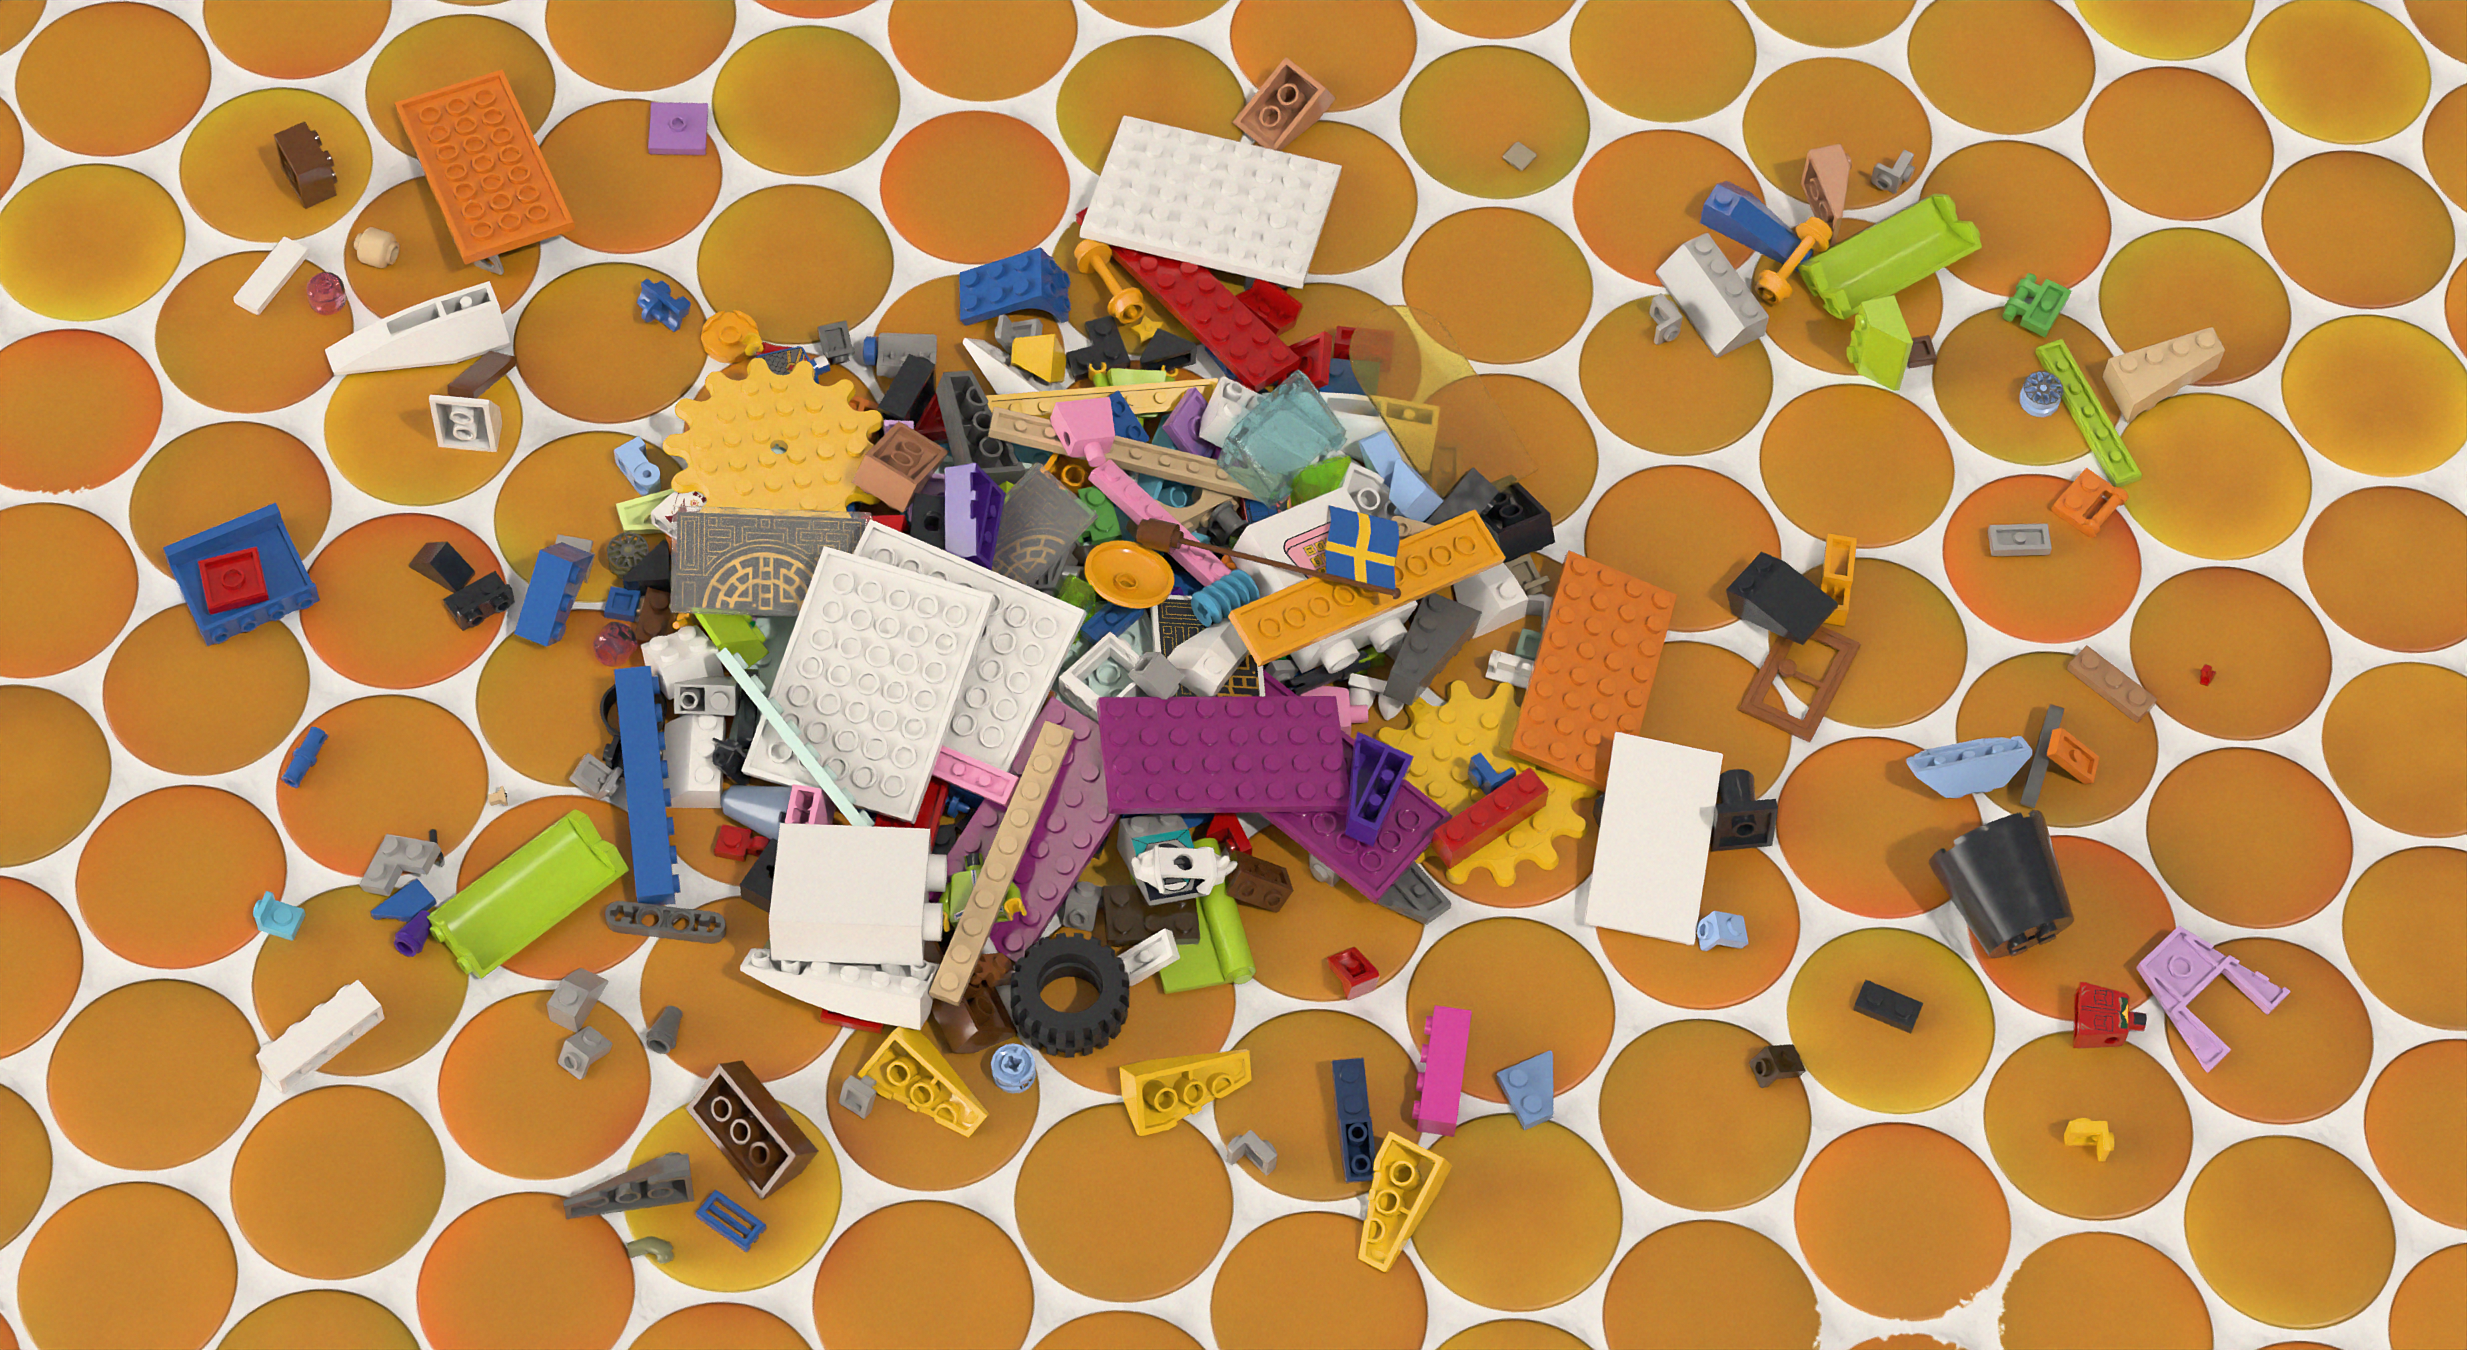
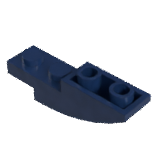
M1364 1058L1332 1060L1335 1092L1334 1104L1346 1183L1373 1181V1167L1376 1156L1372 1118L1369 1112Z

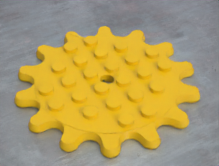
M754 358L747 366V378L735 381L727 378L719 371H713L705 379V386L711 394L710 399L700 402L683 398L675 406V414L688 423L690 430L682 434H671L663 442L665 453L671 456L682 457L688 464L685 470L673 477L671 485L674 491L683 494L692 491L702 493L706 497L707 502L700 510L701 514L852 519L846 510L850 503L859 501L875 505L881 501V499L872 494L865 493L859 486L852 483L865 454L874 446L868 441L869 435L880 430L883 427L884 420L880 412L876 410L859 412L849 406V402L853 399L856 392L855 386L850 380L843 379L832 386H821L814 381L815 370L808 361L798 362L792 373L788 375H777L770 371L764 359ZM775 444H778L786 452L776 454L771 449L775 447Z
M1456 680L1447 689L1448 702L1445 705L1432 706L1419 697L1412 706L1405 704V711L1412 722L1408 729L1396 730L1384 727L1376 733V740L1414 756L1406 780L1453 817L1486 796L1480 787H1475L1468 776L1470 758L1480 752L1498 775L1513 767L1517 776L1531 767L1549 788L1544 808L1453 868L1449 869L1447 867L1446 878L1451 884H1464L1468 879L1469 873L1474 868L1483 867L1492 873L1497 885L1509 887L1516 880L1515 866L1521 860H1531L1543 870H1553L1559 863V856L1552 847L1554 838L1560 835H1567L1580 839L1588 832V824L1572 810V805L1578 799L1594 797L1598 792L1597 789L1508 754L1521 709L1515 703V688L1508 682L1499 684L1490 698L1479 699L1470 693L1464 681ZM1431 844L1415 860L1417 864L1422 863L1430 856H1438L1431 848Z

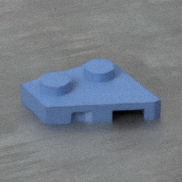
M1551 1050L1497 1073L1496 1079L1524 1130L1553 1118V1053Z

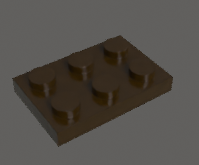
M1105 885L1102 887L1101 895L1107 945L1136 946L1163 929L1172 931L1176 945L1199 944L1200 930L1196 898L1149 906L1138 885Z

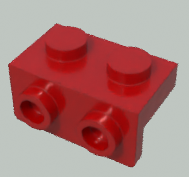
M1255 278L1252 288L1235 296L1277 337L1295 327L1303 308L1302 303L1274 282Z

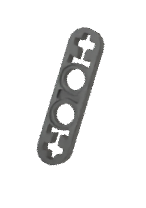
M2050 704L2020 800L2021 805L2031 808L2036 806L2050 760L2047 756L2052 730L2060 726L2064 712L2062 707Z
M626 901L613 902L605 911L608 928L617 933L709 944L721 941L726 934V924L723 916L711 911ZM619 912H623L625 916L622 917L621 922L615 921V917L618 916ZM634 913H637V914H636V923H637V924H633V922H632V919H634V915H633ZM646 915H656L659 918L658 923L652 927L645 926L641 921ZM678 918H685L690 922L689 926L684 930H677L672 924ZM695 920L699 921L698 931H695ZM716 923L717 928H714L713 932H708L707 928L710 927V924Z

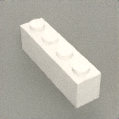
M359 980L351 985H345L326 1004L322 1003L315 1007L310 1016L302 1022L292 1024L285 1034L275 1042L271 1041L265 1044L259 1054L256 1055L260 1069L284 1095L384 1020L381 1004Z

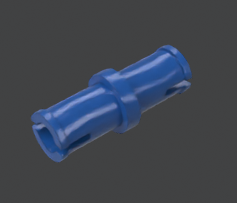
M312 726L300 748L294 750V758L281 777L287 785L299 788L310 766L313 767L317 762L316 756L328 738V734H325L323 730Z

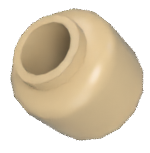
M369 227L363 234L359 233L355 239L354 249L357 250V257L362 263L377 268H385L389 264L392 265L398 257L400 247L392 233Z

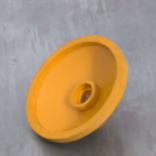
M1120 540L1105 542L1093 548L1086 558L1084 572L1088 583L1101 597L1115 605L1132 609L1153 607L1164 602L1172 592L1174 574L1170 565L1156 551L1143 547L1141 544Z

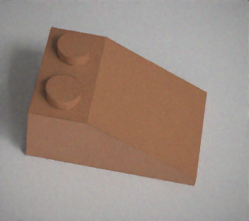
M1285 57L1233 123L1264 148L1281 151L1316 123L1336 98L1323 85Z
M1841 143L1809 150L1801 180V185L1814 216L1824 221L1833 232L1832 237L1828 241L1829 248L1836 245L1843 217L1849 170L1852 168L1851 158L1848 153L1845 154Z
M898 421L865 454L852 483L859 486L865 493L872 494L881 499L890 508L903 513L913 503L915 493L922 491L949 451Z

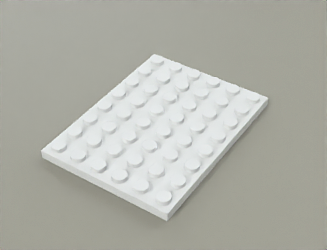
M1124 115L1080 228V237L1302 289L1341 175L1342 166Z
M870 519L853 553L854 555L994 595L995 600L943 746L1009 773L1087 615L1086 611Z
M824 546L768 700L774 697L784 709V712L780 714L786 722L792 719L802 732L798 738L804 745L807 742L813 745L821 755L816 759L822 768L828 764L838 777L834 782L838 788L842 790L846 787L857 800L853 804L854 807L914 824L995 597L991 593ZM762 713L741 771L746 775L786 787H792L795 784L823 789Z

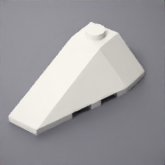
M964 338V346L998 395L1066 390L1058 382H1047L1040 377L1034 376L1032 372L1010 365L1011 356L990 343L980 339Z
M1504 563L1453 584L1458 603L1482 612L1477 629L1472 637L1473 639L1525 617L1528 597Z
M1223 618L1219 624H1212L1176 646L1167 659L1184 675L1180 684L1199 697H1215L1248 655L1249 650L1230 619Z

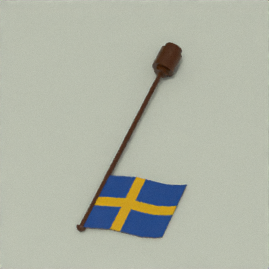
M1329 505L1331 524L1325 549L1326 573L1183 538L1184 533L1180 531L1179 524L1150 518L1149 520L1142 519L1137 530V542L1143 543V547L1172 554L1175 549H1180L1181 545L1184 544L1391 595L1393 599H1398L1401 596L1400 589L1395 586L1394 568L1399 548V527L1396 521Z

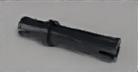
M1359 651V657L1352 664L1338 672L1329 673L1326 667L1323 666L1286 680L1285 686L1290 688L1297 685V688L1291 691L1299 696L1336 680L1340 682L1347 680L1350 674L1369 669L1371 662L1367 660L1359 663V660L1369 657L1365 651Z

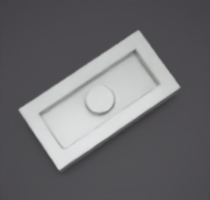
M1168 929L1161 930L1117 956L1125 964V972L1128 973L1130 981L1129 986H1134L1180 959L1173 933Z

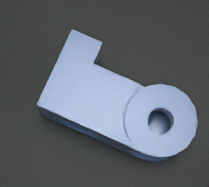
M640 436L614 449L615 463L640 495L647 496L660 491L661 477L659 468L649 463L646 459V444Z

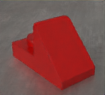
M1216 813L1207 831L1206 838L1216 839L1218 845L1225 842L1229 855L1235 849L1252 856L1253 848L1236 814Z
M1355 946L1327 957L1329 968L1342 982L1347 1001L1375 990L1380 977L1379 971Z

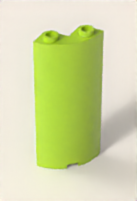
M1934 193L1828 248L1826 251L1803 261L1797 267L1814 297L1820 295L1824 300L1823 308L1833 316L1845 320L1859 312L1861 302L1891 296L1982 248L1979 239L1980 232L1972 221L1958 220L1955 212V203L1948 194Z
M574 809L428 915L427 918L432 924L429 930L440 944L443 941L458 958L457 963L465 974L468 975L472 972L482 979L629 871V868L616 846L600 837L589 816Z

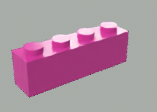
M1435 1005L1433 1017H1426L1424 1034L1430 1035L1429 1045H1422L1420 1062L1426 1063L1425 1073L1419 1072L1416 1091H1422L1421 1101L1415 1100L1412 1119L1418 1120V1132L1454 1137L1472 1014L1470 1010Z

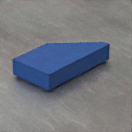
M416 878L370 912L375 920L390 918L410 922L419 911H428L437 903L432 894Z

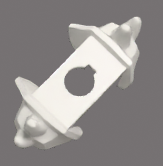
M1154 845L1153 849L1139 854L1137 858L1133 857L1131 861L1135 877L1158 888L1160 893L1165 892L1163 878H1196L1205 880L1196 888L1199 893L1206 895L1210 894L1213 886L1223 883L1225 876L1230 874L1238 864L1236 861L1230 862L1228 855L1224 857L1217 855L1211 847L1188 849L1159 847V845ZM1179 856H1186L1191 860L1192 868L1190 870H1182L1177 865H1174L1173 860Z

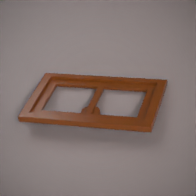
M1820 626L1810 638L1839 650L1824 681L1820 682L1796 671L1797 664L1795 661L1785 659L1794 641L1778 635L1739 711L1802 740L1811 742L1861 646L1859 642L1823 626ZM1778 671L1784 677L1793 676L1820 688L1803 720L1762 702Z

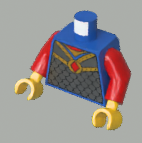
M756 333L747 334L742 341L743 344L748 345L745 349L746 355L753 356L756 353L758 355L756 358L764 359L770 371L774 374L788 375L792 373L798 362L808 361L815 370L814 381L819 384L818 375L830 371V365L825 355L809 360L803 347L769 344L763 342Z

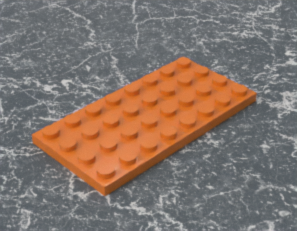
M503 69L395 102L399 118L465 265L575 230L574 221Z
M1569 550L1563 560L1508 754L1605 792L1615 732L1639 736L1677 594Z

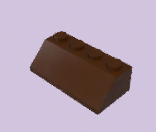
M942 929L941 941H925L923 960L941 965L955 930L945 932ZM983 980L978 985H973L969 981L959 1007L933 998L931 1008L934 1018L940 1024L946 1037V1042L954 1053H976L1018 1034L996 987H989L986 980Z
M743 1060L719 1064L686 1107L692 1117L761 1200L768 1198L800 1175L819 1152Z

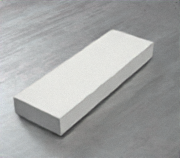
M284 236L233 297L235 304L259 316L308 257V248Z

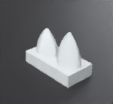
M1354 673L1350 674L1348 682L1350 705H1367L1369 709L1375 696L1379 695L1378 704L1380 712L1385 720H1389L1401 711L1404 703L1383 695L1387 681Z

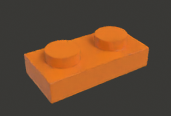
M2053 729L2047 756L2084 785L2094 783L2100 757L2065 729Z

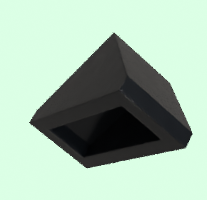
M1158 328L1140 358V370L1161 371L1162 366L1165 365V371L1168 372L1174 370V368L1179 369L1196 364L1197 347L1191 341Z
M662 540L622 578L625 589L628 591H640L641 596H646L648 587L671 593L668 542Z
M448 541L426 543L409 563L411 569L453 593L463 589L475 575V570Z

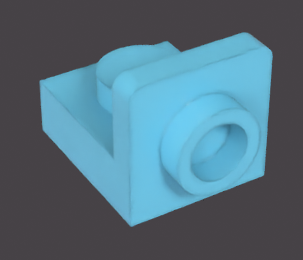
M266 891L262 900L259 899L256 902L253 910V917H255L259 931L291 941L294 940L306 915L302 908L276 901L273 893Z

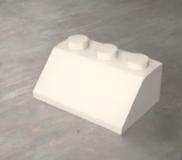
M684 714L666 723L664 731L666 750H663V760H667L669 778L663 779L664 789L670 788L672 807L666 808H722L720 801L723 791V772L713 764L712 756L717 750L718 745L712 739L716 738L725 742V715Z

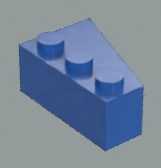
M563 542L541 549L514 634L546 647L560 641L564 636L566 630L565 623L594 554Z

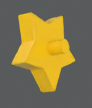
M1144 315L1141 324L1131 327V332L1140 337L1142 347L1151 341L1158 328L1162 329L1163 322H1153Z

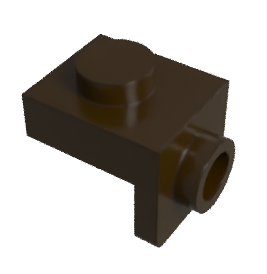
M1794 1044L1766 1046L1749 1062L1761 1088H1767L1776 1079L1800 1077L1806 1071Z

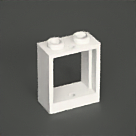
M1111 632L1105 635L1059 677V693L1097 724L1099 722L1096 702L1100 696L1082 681L1110 656L1129 672L1142 657L1132 650L1125 639L1117 638ZM1133 681L1116 697H1139L1144 691Z

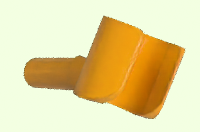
M693 611L680 612L677 615V621L673 623V627L678 629L685 626H698V623H692L691 615L694 614Z

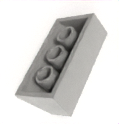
M1708 232L1683 243L1656 270V276L1716 358L1765 335L1769 318L1768 314Z

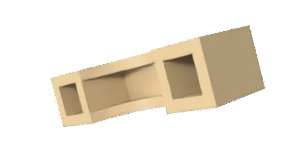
M1195 486L1191 495L1194 502L1192 506L1176 508L1165 505L1156 499L1155 501L1192 533L1201 526L1204 528L1208 527L1211 513L1224 502L1231 501L1234 505L1233 509L1236 511L1241 497ZM1130 518L1126 529L1137 541L1136 537L1139 526Z

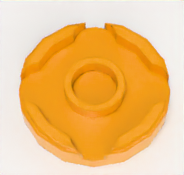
M733 310V313L721 311L707 319L702 327L701 341L704 351L710 358L721 363L733 364L742 362L750 357L745 353L748 345L743 344L742 341L747 334L756 333L759 335L756 322L749 315Z

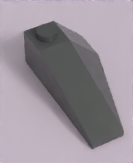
M678 1152L665 1154L663 1157L648 1161L564 1200L566 1218L573 1219L694 1201L688 1153L681 1154Z

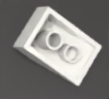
M441 395L429 396L438 447L497 452L502 428L499 406L486 399Z

